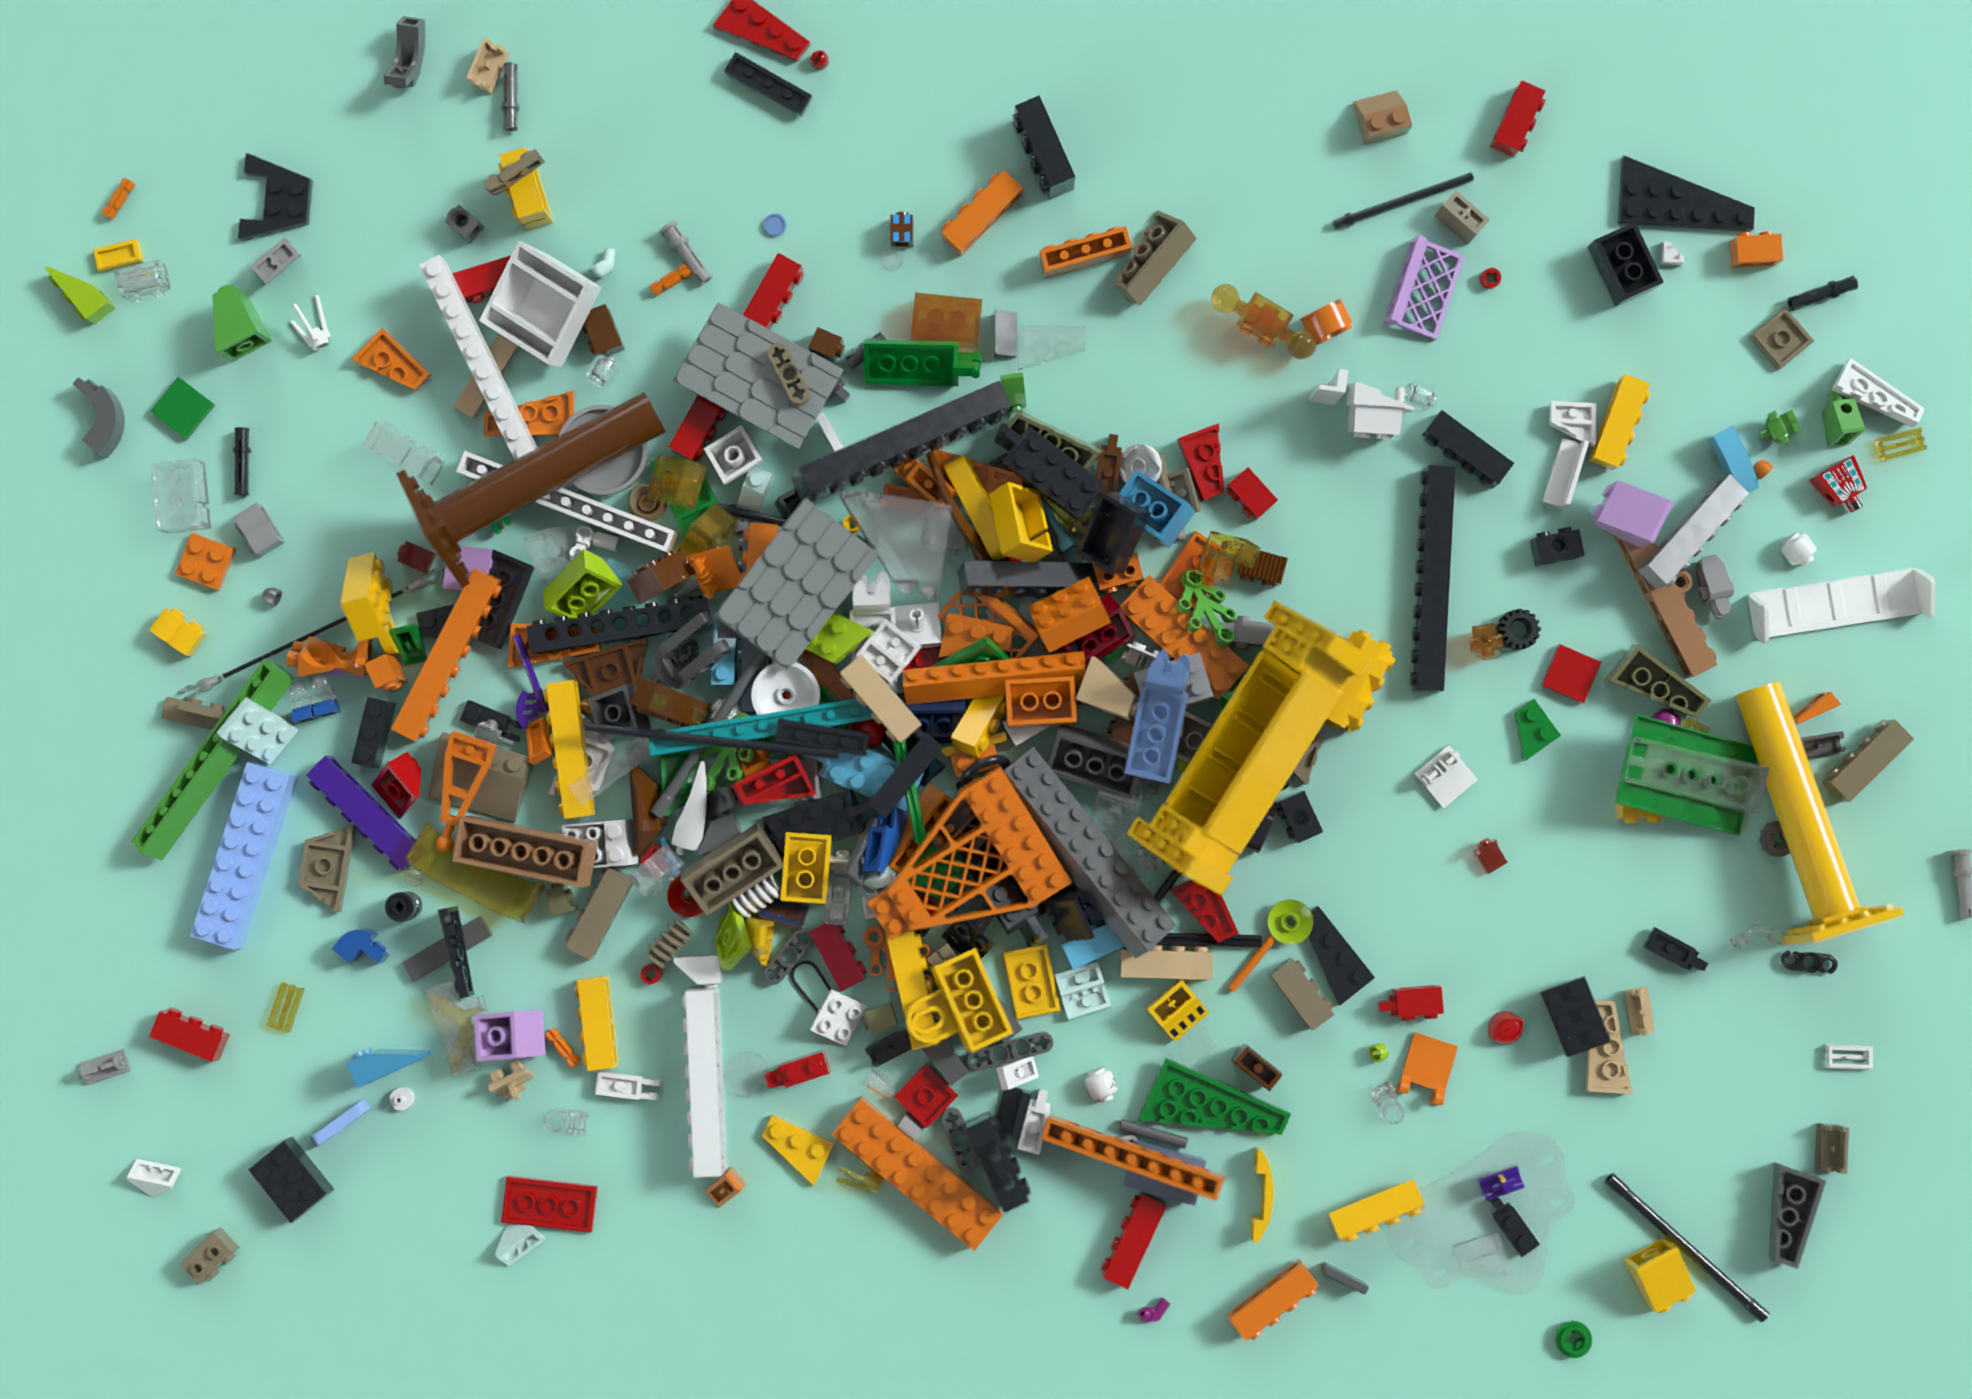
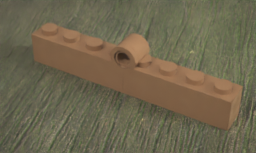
M1613 535L1685 677H1694L1717 666L1715 652L1708 647L1704 631L1698 628L1695 622V613L1690 607L1688 608L1685 602L1684 592H1687L1692 586L1691 575L1686 571H1679L1675 575L1680 582L1679 587L1674 582L1669 587L1663 586L1655 589L1637 571L1657 549L1655 542L1638 548Z

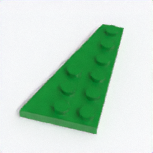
M1165 1057L1140 1112L1138 1121H1156L1165 1124L1176 1123L1186 1126L1227 1128L1237 1131L1248 1130L1258 1133L1282 1135L1291 1113Z

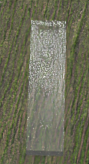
M637 737L568 788L579 803L583 806L651 756L648 739Z

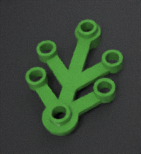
M1189 570L1184 572L1181 576V584L1184 586L1182 598L1176 603V609L1178 612L1185 614L1191 608L1190 599L1192 594H1194L1197 600L1193 615L1186 623L1187 629L1193 633L1197 632L1202 626L1201 618L1204 612L1215 632L1214 642L1220 647L1228 646L1234 640V633L1230 628L1221 626L1214 613L1220 614L1221 619L1225 623H1231L1236 618V612L1232 608L1220 605L1226 598L1225 593L1220 589H1215L1203 583V578L1198 571ZM1203 592L1210 595V599L1205 597Z
M739 713L733 719L748 717L750 715L746 713ZM723 746L707 747L701 759H706L709 755L720 752L708 774H706V780H709L706 785L707 792L711 793L718 789L719 779L717 776L727 759L730 767L726 773L727 778L732 781H739L742 778V771L739 768L738 757L742 761L749 762L754 757L753 750L740 749L737 756L736 748ZM748 751V756L744 758V753ZM736 770V776L733 778L732 774Z

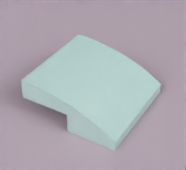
M1098 961L1074 970L1071 969L1055 974L1069 1021L1112 1008Z

